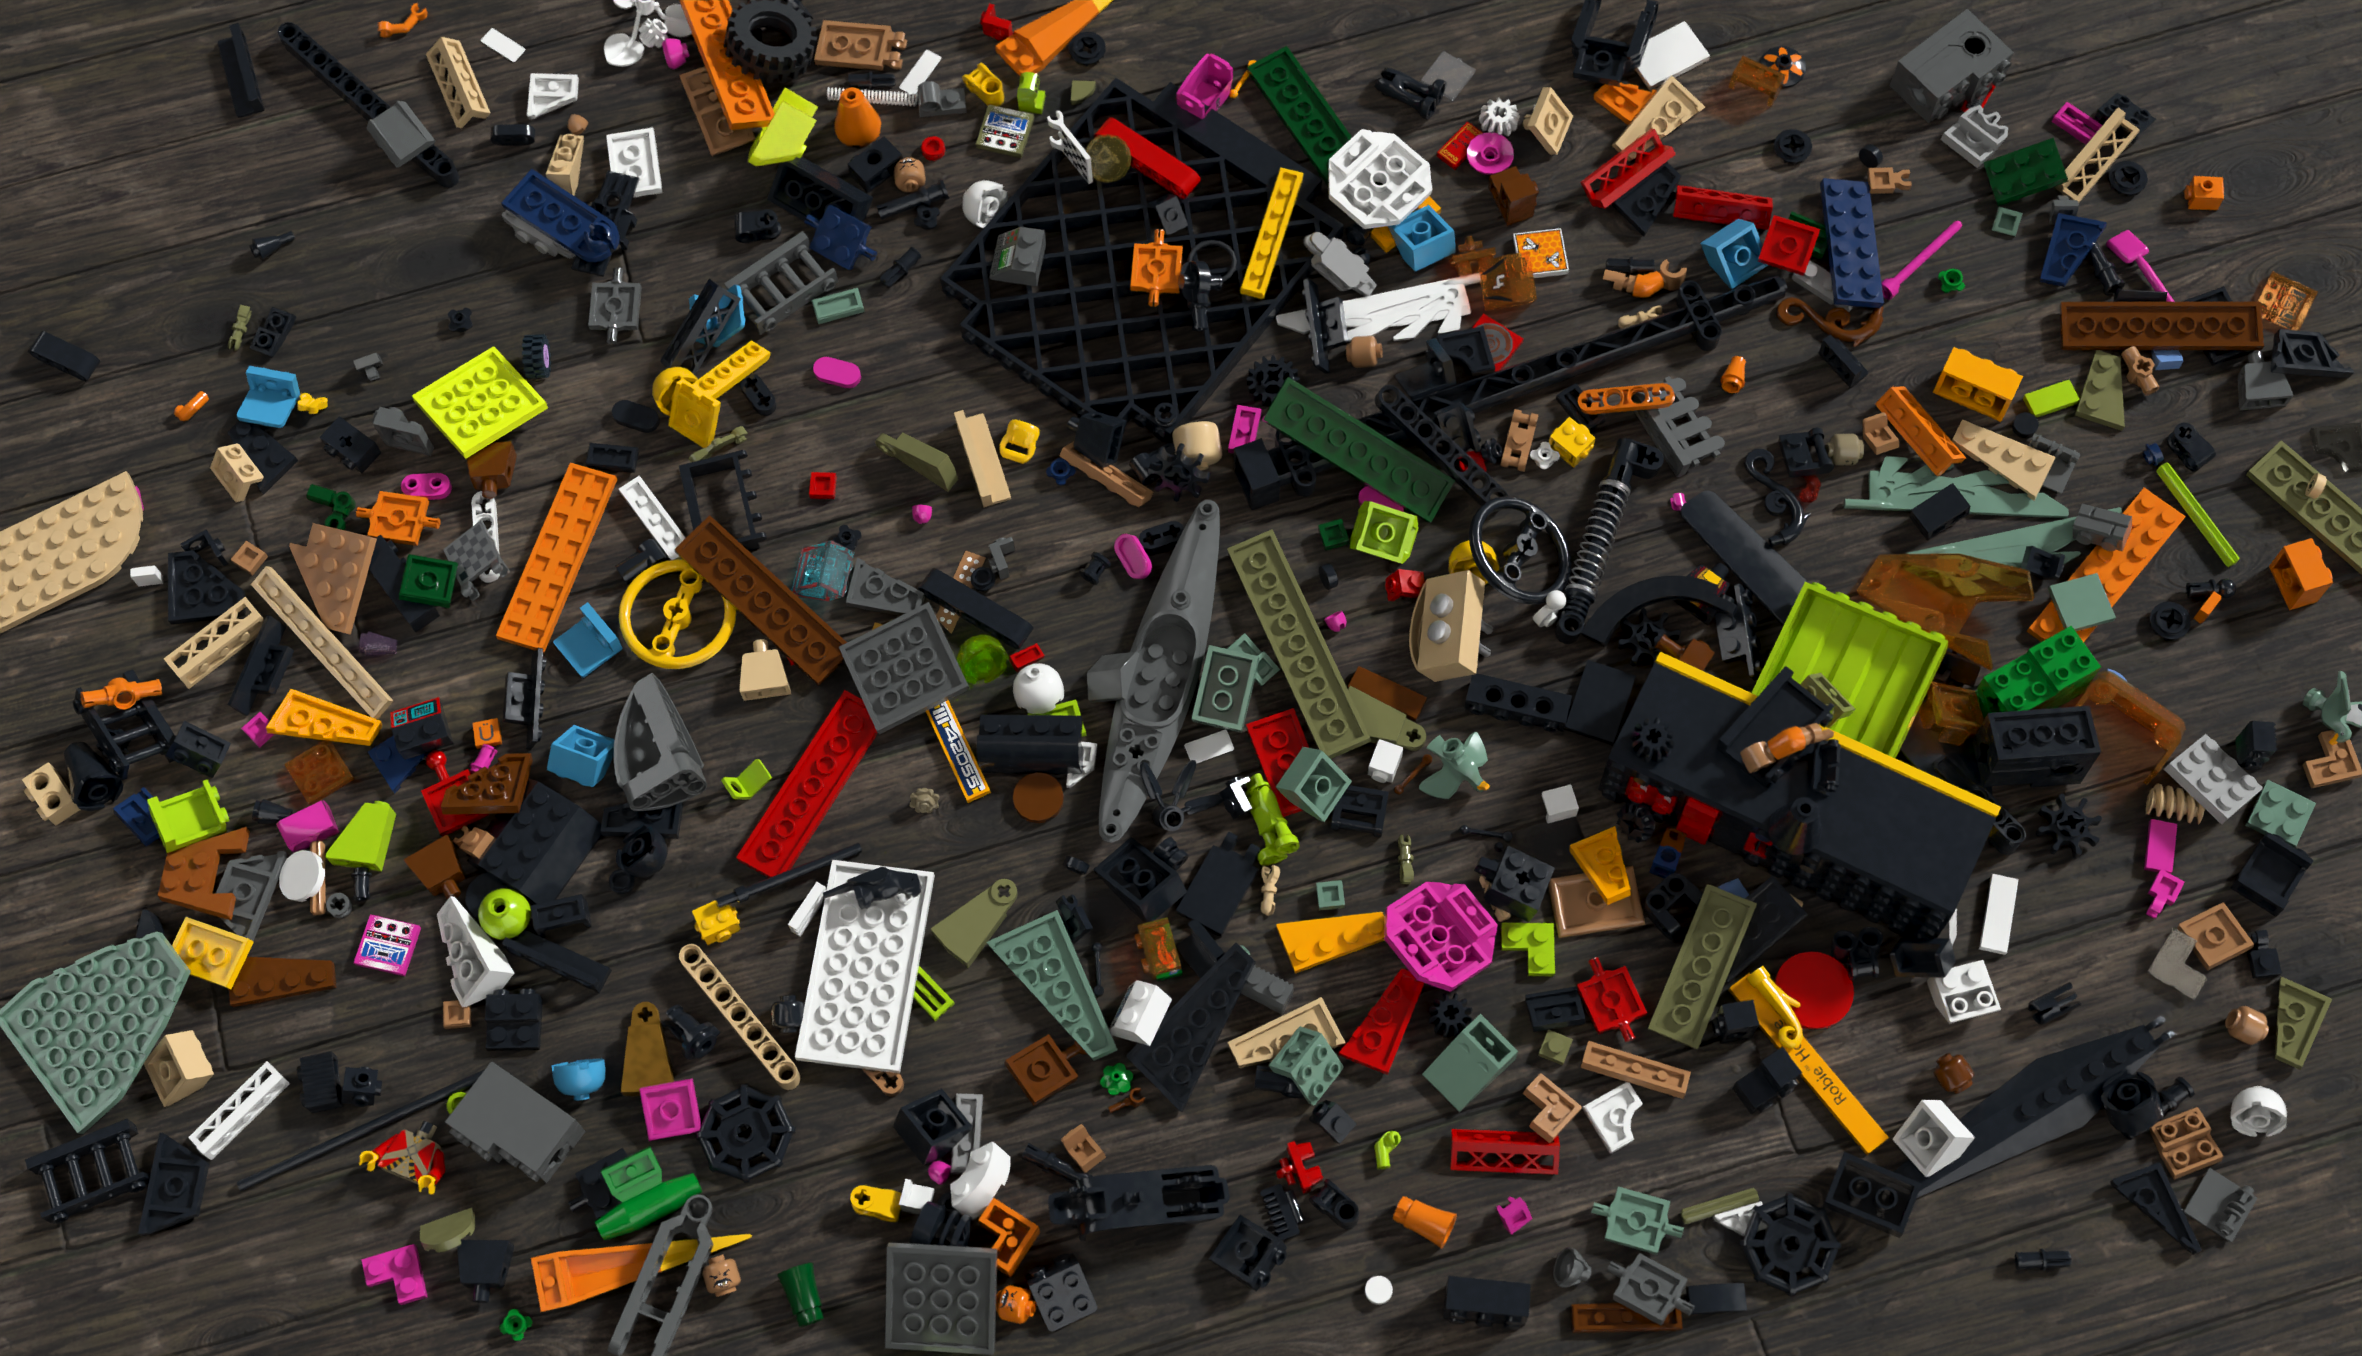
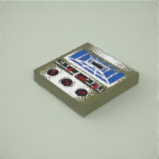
M989 104L976 142V148L1022 158L1034 121V114Z

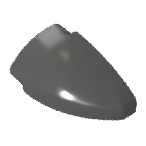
M653 673L642 678L634 685L620 715L614 741V769L617 783L623 789L631 810L649 811L687 801L701 794L707 788V782L701 770L704 764L665 687Z

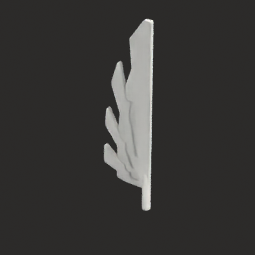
M1484 272L1343 301L1346 327H1357L1347 331L1348 342L1355 336H1375L1389 327L1404 325L1409 326L1395 335L1393 341L1412 340L1430 322L1443 319L1445 320L1438 331V335L1460 331L1461 316L1471 314L1465 285L1488 281L1487 274L1481 276ZM1307 309L1276 316L1279 326L1301 334L1310 332V325L1305 315Z

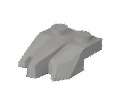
M1978 105L1963 113L1958 122L1944 132L1940 140L1978 168L1994 154L2007 138L2008 127L1996 124L2001 118L1998 112L1984 115L1981 105Z

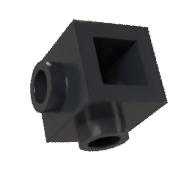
M346 1067L341 1103L353 1104L358 1107L374 1106L375 1096L381 1095L382 1080H377L378 1070L369 1067Z

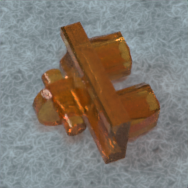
M1467 236L1465 238L1466 244L1458 245L1459 252L1467 251L1468 253L1452 256V259L1449 260L1451 267L1455 266L1458 277L1472 274L1471 262L1478 261L1480 272H1485L1494 266L1493 257L1496 255L1495 247L1475 251V249L1483 248L1482 241L1474 242L1472 236Z

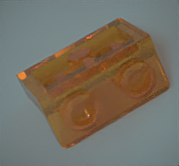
M1168 917L1137 925L1139 934H1135L1134 937L1138 950L1143 949L1145 958L1141 959L1144 974L1150 973L1151 980H1154L1156 975L1181 969Z

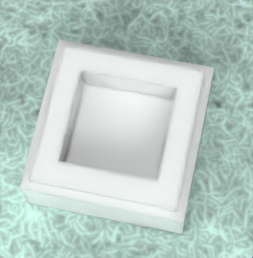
M156 566L138 567L130 570V577L138 586L163 584V575Z

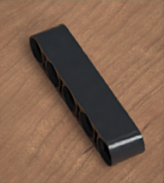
M936 568L930 570L918 587V590L923 592L926 598L1014 649L1019 650L1034 629L1025 619Z

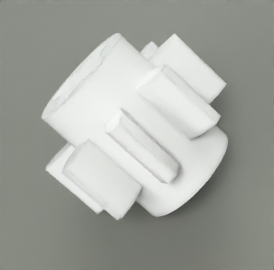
M648 18L638 29L641 32L639 35L640 40L650 48L654 45L660 48L664 39L668 38V35H666L667 27L658 19H654L651 22Z

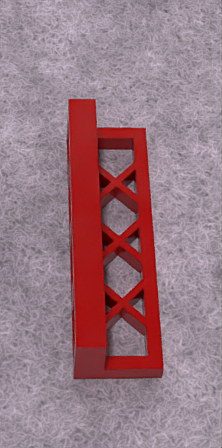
M1651 128L1580 183L1592 206L1606 208L1676 155L1672 146L1663 145L1656 130ZM1651 138L1655 148L1650 152H1644L1645 143ZM1631 152H1636L1635 163L1631 166L1626 165L1628 155ZM1614 165L1619 166L1617 177L1609 179L1610 168ZM1596 179H1601L1600 189L1594 193L1590 183Z
M1677 185L1673 217L1721 224H1731L1735 220L1741 219L1754 223L1758 229L1769 230L1773 202L1772 198Z
M1451 1129V1170L1558 1174L1559 1135L1551 1143H1548L1536 1132ZM1457 1151L1469 1152L1473 1158L1468 1162H1457ZM1488 1153H1496L1500 1159L1495 1163H1487L1483 1157ZM1515 1154H1523L1527 1160L1522 1164H1514L1510 1158ZM1542 1155H1553V1166L1540 1165L1536 1160Z

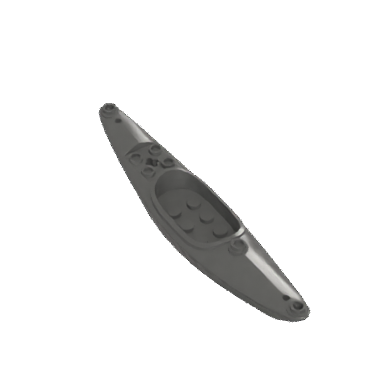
M1212 500L1200 502L1188 520L1150 599L1130 651L1138 652L1139 657L1126 699L1116 700L1107 745L1099 807V835L1108 843L1121 839L1148 797L1140 774L1141 763L1146 762L1156 779L1158 778L1182 728L1193 699L1206 651L1218 562L1220 514L1219 507Z

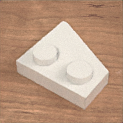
M531 73L527 117L535 119L577 101L578 76Z

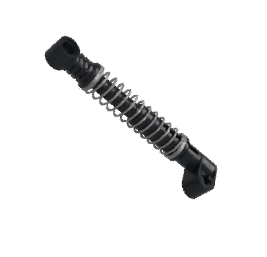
M1628 438L1617 440L1606 477L1602 478L1599 484L1601 491L1596 493L1599 498L1594 501L1596 508L1591 510L1593 516L1588 518L1590 525L1585 527L1587 533L1583 535V539L1587 542L1580 543V547L1583 550L1577 552L1581 559H1576L1574 563L1578 567L1571 569L1572 573L1576 576L1569 577V581L1572 584L1567 585L1565 588L1566 604L1562 609L1555 628L1556 638L1563 644H1572L1577 641L1584 629L1589 607L1596 600L1598 594L1597 587L1601 585L1600 578L1604 576L1603 570L1607 566L1608 553L1612 551L1611 544L1615 542L1614 536L1617 534V527L1620 525L1619 519L1623 517L1622 511L1626 508L1625 502L1630 495L1632 475L1643 479H1651L1657 475L1664 462L1662 452L1655 447ZM1638 456L1642 457L1641 464L1636 462ZM1617 475H1621L1619 481H1616ZM1616 487L1615 493H1612L1613 488ZM1582 544H1589L1588 548H1584ZM1610 546V549L1606 551L1604 547ZM1579 553H1586L1585 558L1582 557ZM1601 554H1607V558L1604 560ZM1577 561H1583L1582 566L1577 564ZM1604 562V567L1601 569L1598 563ZM1574 570H1580V573L1577 574ZM1596 571L1602 572L1600 577L1595 574ZM1571 578H1577V582H1573ZM1597 579H1598V580H1599V584H1598V585H1595V584L1593 583V580H1597ZM1564 625H1571L1575 631L1570 632L1566 630Z

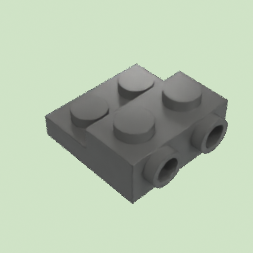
M379 407V410L375 411L373 425L385 445L428 456L432 455L434 446L422 425L413 421L408 422L403 412L395 407H389V409Z

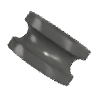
M335 893L328 898L326 908L332 916L339 919L347 917L351 913L352 903L345 894ZM337 901L345 902V904H342L344 908L340 911L335 905Z

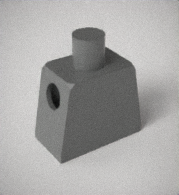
M2262 352L2250 353L2247 356L2249 364H2245L2238 374L2239 410L2285 407L2293 397V392L2285 374L2272 373L2271 362L2264 361Z

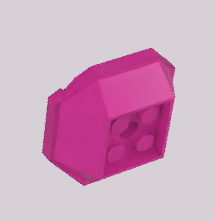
M1425 882L1387 906L1385 910L1384 940L1416 980L1451 992L1489 967L1493 958L1498 924L1465 884L1450 885L1439 882ZM1433 936L1438 937L1441 941L1435 940Z

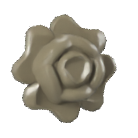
M919 788L916 790V793L910 794V807L915 808L917 813H931L933 809L939 807V795L934 794L932 789Z

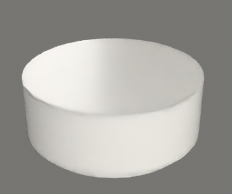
M1372 1277L1366 1284L1365 1295L1373 1304H1384L1391 1298L1392 1285L1385 1277Z

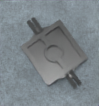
M617 267L613 268L612 281L592 283L588 326L590 330L608 331L606 343L610 345L617 343L618 331L638 330L641 284L622 281L623 269L619 267L618 270Z
M1640 1253L1635 1261L1626 1269L1613 1261L1610 1262L1607 1268V1272L1621 1279L1620 1285L1613 1295V1300L1661 1326L1668 1314L1675 1308L1688 1316L1691 1315L1695 1306L1680 1298L1688 1280L1682 1275Z

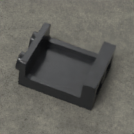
M2267 832L2255 847L2230 889L2277 917L2285 909L2289 902V897L2314 860L2305 851L2287 844L2281 836Z

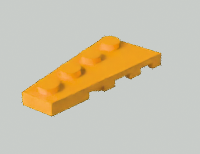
M290 689L266 726V730L270 734L371 746L383 726L380 720Z
M1383 912L1281 923L1276 924V928L1296 974L1384 941L1385 917Z

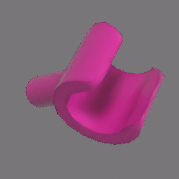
M1675 493L1673 498L1670 499L1671 507L1675 511H1680L1684 503H1686L1683 493Z

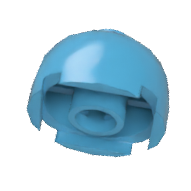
M585 1059L572 1063L563 1062L552 1065L555 1086L564 1095L573 1096L574 1100L589 1099V1094L598 1091L605 1080L604 1059Z

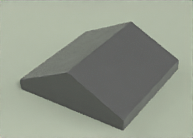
M1127 652L1102 655L1087 672L1088 700L1091 703L1125 700L1139 653Z

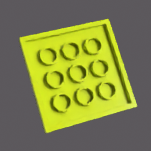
M494 346L412 395L417 406L465 459L548 409L545 400Z

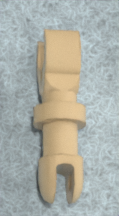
M1654 306L1646 313L1640 311L1634 316H1622L1618 321V326L1624 328L1659 316L1657 314L1662 313V306Z
M1275 865L1271 866L1272 872L1270 875L1271 869L1267 866H1263L1261 871L1265 885L1262 886L1261 890L1264 893L1260 909L1267 916L1272 915L1275 911V903L1273 902L1274 894H1277L1275 884L1280 876V869Z

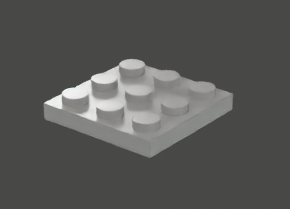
M2206 734L2164 768L2176 782L2221 824L2226 822L2263 789L2254 777L2243 770L2235 759L2225 753L2217 742Z

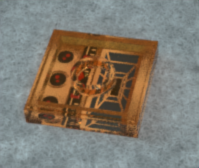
M2272 271L2257 301L2261 302L2262 318L2288 330H2300L2318 291Z

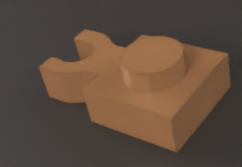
M1893 168L1868 169L1867 176L1870 194L1893 193L1895 188L1900 190H1910L1911 181L1904 182L1902 178H1909L1910 170H1901L1898 173H1893Z
M463 826L461 830L464 832V835L459 839L455 837L453 842L465 853L480 858L494 837L479 828L474 827L471 831L468 827Z

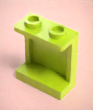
M208 780L202 781L203 787L161 802H159L157 796L147 799L149 813L166 853L227 832L226 822H229L228 814L224 807H219L217 802L220 800L219 793L215 786H210Z

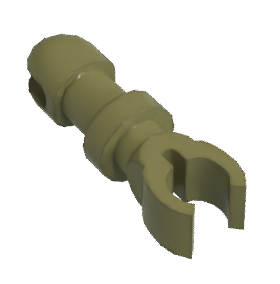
M240 305L236 323H233L232 326L233 334L228 341V348L230 350L234 343L235 351L240 348L242 335L247 331L246 325L252 313L248 306Z
M1400 835L1398 838V848L1400 849L1398 863L1401 864L1400 883L1411 884V880L1414 881V871L1411 865L1413 855L1410 854L1411 838L1409 835H1406L1404 842L1403 835Z

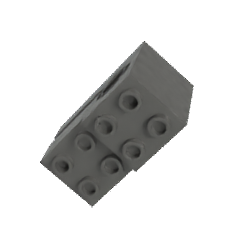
M1966 9L1898 61L1890 87L1927 123H1930L1935 118L1941 119L1951 106H1958L1964 99L1970 104L1976 98L1982 99L1993 85L1999 86L2006 78L2005 73L2011 66L2010 61L2014 52L1975 15Z
M492 1061L445 1121L451 1128L449 1133L466 1147L470 1145V1148L487 1162L492 1158L499 1163L503 1158L515 1168L520 1164L518 1168L535 1182L541 1179L545 1183H548L566 1159L567 1153L571 1148L575 1147L586 1132L576 1119Z

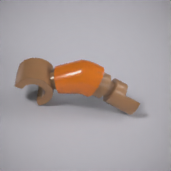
M1666 259L1660 266V272L1655 271L1645 275L1638 274L1637 276L1630 275V277H1625L1626 274L1605 269L1603 279L1613 281V289L1622 291V289H1626V292L1633 293L1634 297L1644 298L1653 295L1662 288L1667 290L1679 289L1681 284L1685 282L1687 268H1681L1678 273H1671L1668 271L1669 262Z
M1817 723L1800 728L1793 726L1781 731L1767 741V743L1762 741L1745 748L1741 752V758L1748 772L1753 773L1764 766L1765 768L1772 766L1776 762L1774 757L1778 760L1803 750L1809 744L1830 739L1834 736V732L1830 729L1822 731Z

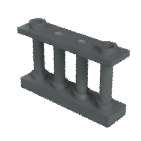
M803 231L724 283L726 290L733 285L741 287L744 301L758 317L754 321L760 335L766 331H771L779 322L822 293L832 290L838 283L835 269L831 268L825 273L808 253L811 250L809 248L810 243ZM797 258H801L817 277V279L806 286L789 266ZM778 271H781L797 290L796 293L787 299L769 279ZM762 284L778 304L768 312L762 308L749 292L757 285Z

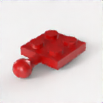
M433 750L428 753L426 764L430 769L436 771L440 782L421 790L437 829L443 837L489 814L443 815L441 805L446 789L454 784L458 787L467 782L468 776L471 773L466 769L449 777L445 768L447 761L445 754L442 751Z

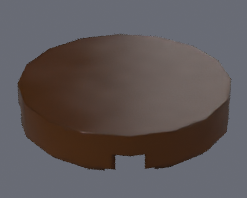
M1037 772L1026 775L1019 780L1014 788L1013 802L1015 809L1021 818L1029 822L1044 823L1046 820L1056 817L1063 807L1064 794L1062 787L1054 777L1046 773Z

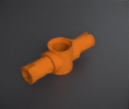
M115 678L107 686H104L103 689L81 692V703L83 708L106 704L107 706L115 705L119 709H128L136 701H139L140 698L162 695V686L159 679L137 683L136 681L128 682L124 678Z

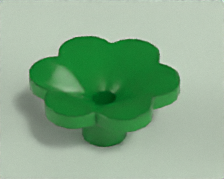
M1117 1063L1114 1066L1104 1068V1076L1100 1082L1103 1088L1108 1089L1110 1095L1116 1096L1120 1092L1127 1093L1130 1090L1133 1073L1126 1070L1124 1064Z

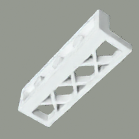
M267 1061L188 1138L203 1155L212 1160L290 1083ZM270 1071L272 1074L260 1085L261 1077ZM253 1092V1093L241 1104V1097H242L245 1093ZM233 1111V1112L221 1123V1116H222L225 1112ZM206 1131H213L202 1142L199 1140Z

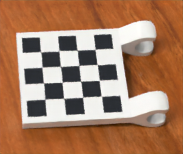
M1056 111V116L1059 119L1052 120L1048 116L1047 120L1051 128L1059 130L1058 136L1061 139L1054 140L1050 136V144L1052 147L1062 150L1087 183L1090 184L1093 182L1091 157L1064 125L1063 114L1060 111Z

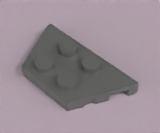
M279 851L275 855L264 857L257 855L251 856L249 859L240 858L228 862L216 893H233L236 897L232 920L221 919L237 935L254 942L279 880L281 868L287 860L288 854L286 852Z

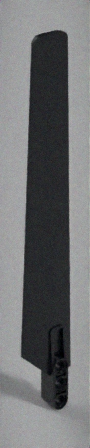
M1703 491L1684 503L1680 510V516L1784 626L1804 582H1809L1716 493ZM1925 695L1899 752L1913 767L2000 806L2001 809L1987 840L2000 853L2005 855L2013 854L2026 837L2024 828L1992 796V786H1982L1972 744L1973 739L1934 701Z

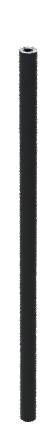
M484 1070L237 1181L240 1191L248 1189L448 1098L457 1092L470 1088Z

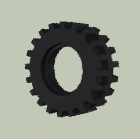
M748 0L747 5L741 2L738 4V9L732 10L728 20L724 47L727 48L726 56L727 58L733 57L732 65L734 67L740 65L743 74L746 75L748 72L754 74L753 79L759 80L760 77L767 78L768 83H773V79H779L781 83H784L787 77L790 76L792 80L798 78L799 72L804 74L807 66L811 64L817 37H815L816 27H811L812 19L810 17L804 18V11L801 8L797 11L793 9V3L788 2L787 5L780 3V0ZM762 27L775 29L787 35L792 40V43L781 47L768 46L753 37L750 30Z

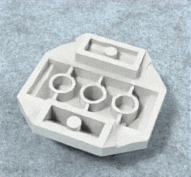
M1361 129L1329 159V199L1363 229L1399 225L1432 193L1429 163L1395 134L1371 132V130ZM1374 182H1381L1383 185H1376Z

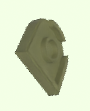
M472 1207L421 1225L420 1241L424 1250L448 1251L459 1246L462 1243L461 1239L467 1234L471 1236L475 1230V1214Z

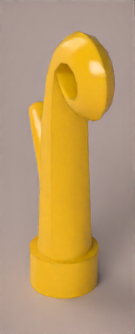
M1761 966L1746 979L1753 988L1756 987L1787 1024L1778 1032L1780 1043L1787 1048H1796L1801 1044L1803 1031L1790 1005L1799 1008L1801 1004L1782 991L1771 980V975L1765 967ZM1786 1033L1793 1034V1040L1789 1039Z

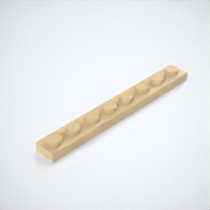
M266 566L252 582V587L370 717L379 719L393 702L391 697L272 567Z

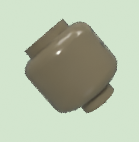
M1834 434L1830 442H1827L1825 445L1828 457L1836 466H1853L1858 463L1859 459L1863 458L1864 444L1855 434Z

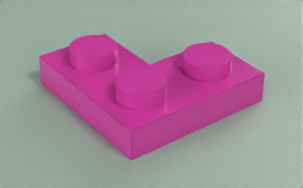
M415 1244L362 1259L367 1286L372 1287L394 1280L400 1305L427 1298L420 1259Z

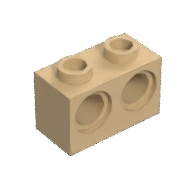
M49 762L22 779L27 787L24 789L25 794L32 802H37L39 807L36 811L44 821L49 819L57 826L81 810L72 801L70 789ZM48 782L46 787L40 790L41 785ZM60 801L58 807L52 809L53 805Z

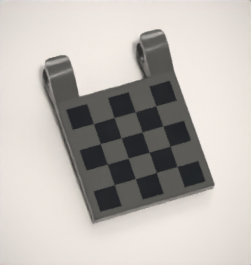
M481 520L443 549L448 561L458 562L456 577L461 586V593L466 598L470 597L472 601L480 595L472 581L490 567L495 574L499 573L501 577H505L510 572L507 565L501 559L484 522Z

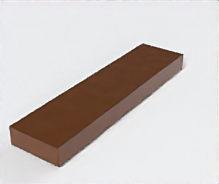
M1620 1303L1571 1304L1572 1333L1682 1330L1681 1311L1676 1308L1668 1314L1661 1326Z

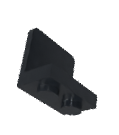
M1074 1253L1069 1255L1062 1254L1056 1257L1054 1262L1046 1266H1036L1028 1274L1024 1275L1049 1331L1060 1329L1097 1310L1095 1299Z

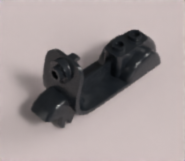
M1203 1165L1082 1178L1076 1180L1072 1185L1073 1187L1069 1188V1191L1051 1194L1048 1197L1050 1219L1053 1224L1072 1225L1073 1228H1078L1079 1240L1086 1241L1087 1234L1104 1230L1161 1224L1191 1225L1209 1222L1223 1216V1205L1229 1201L1230 1196L1226 1179L1219 1177L1217 1167L1214 1165Z

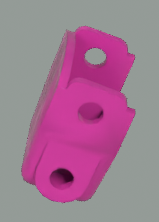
M1207 53L1193 68L1176 93L1178 106L1201 119H1204L1211 109L1217 112L1229 96L1233 79V67L1220 57ZM1204 104L1209 106L1206 112Z

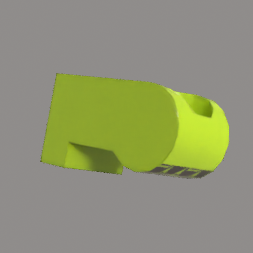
M1024 72L1021 74L1017 90L1019 111L1042 114L1046 94L1045 91L1039 90L1040 77L1035 73Z

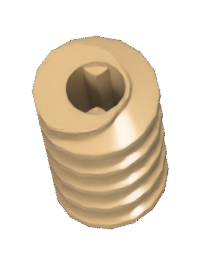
M2158 783L2149 791L2146 802V814H2150L2151 810L2155 808L2156 816L2160 817L2163 810H2165L2166 817L2170 819L2175 812L2178 821H2181L2183 815H2187L2188 823H2191L2193 818L2197 817L2198 825L2205 811V808L2187 791L2184 794L2182 788H2177L2174 791L2172 786H2166L2163 790L2162 784Z

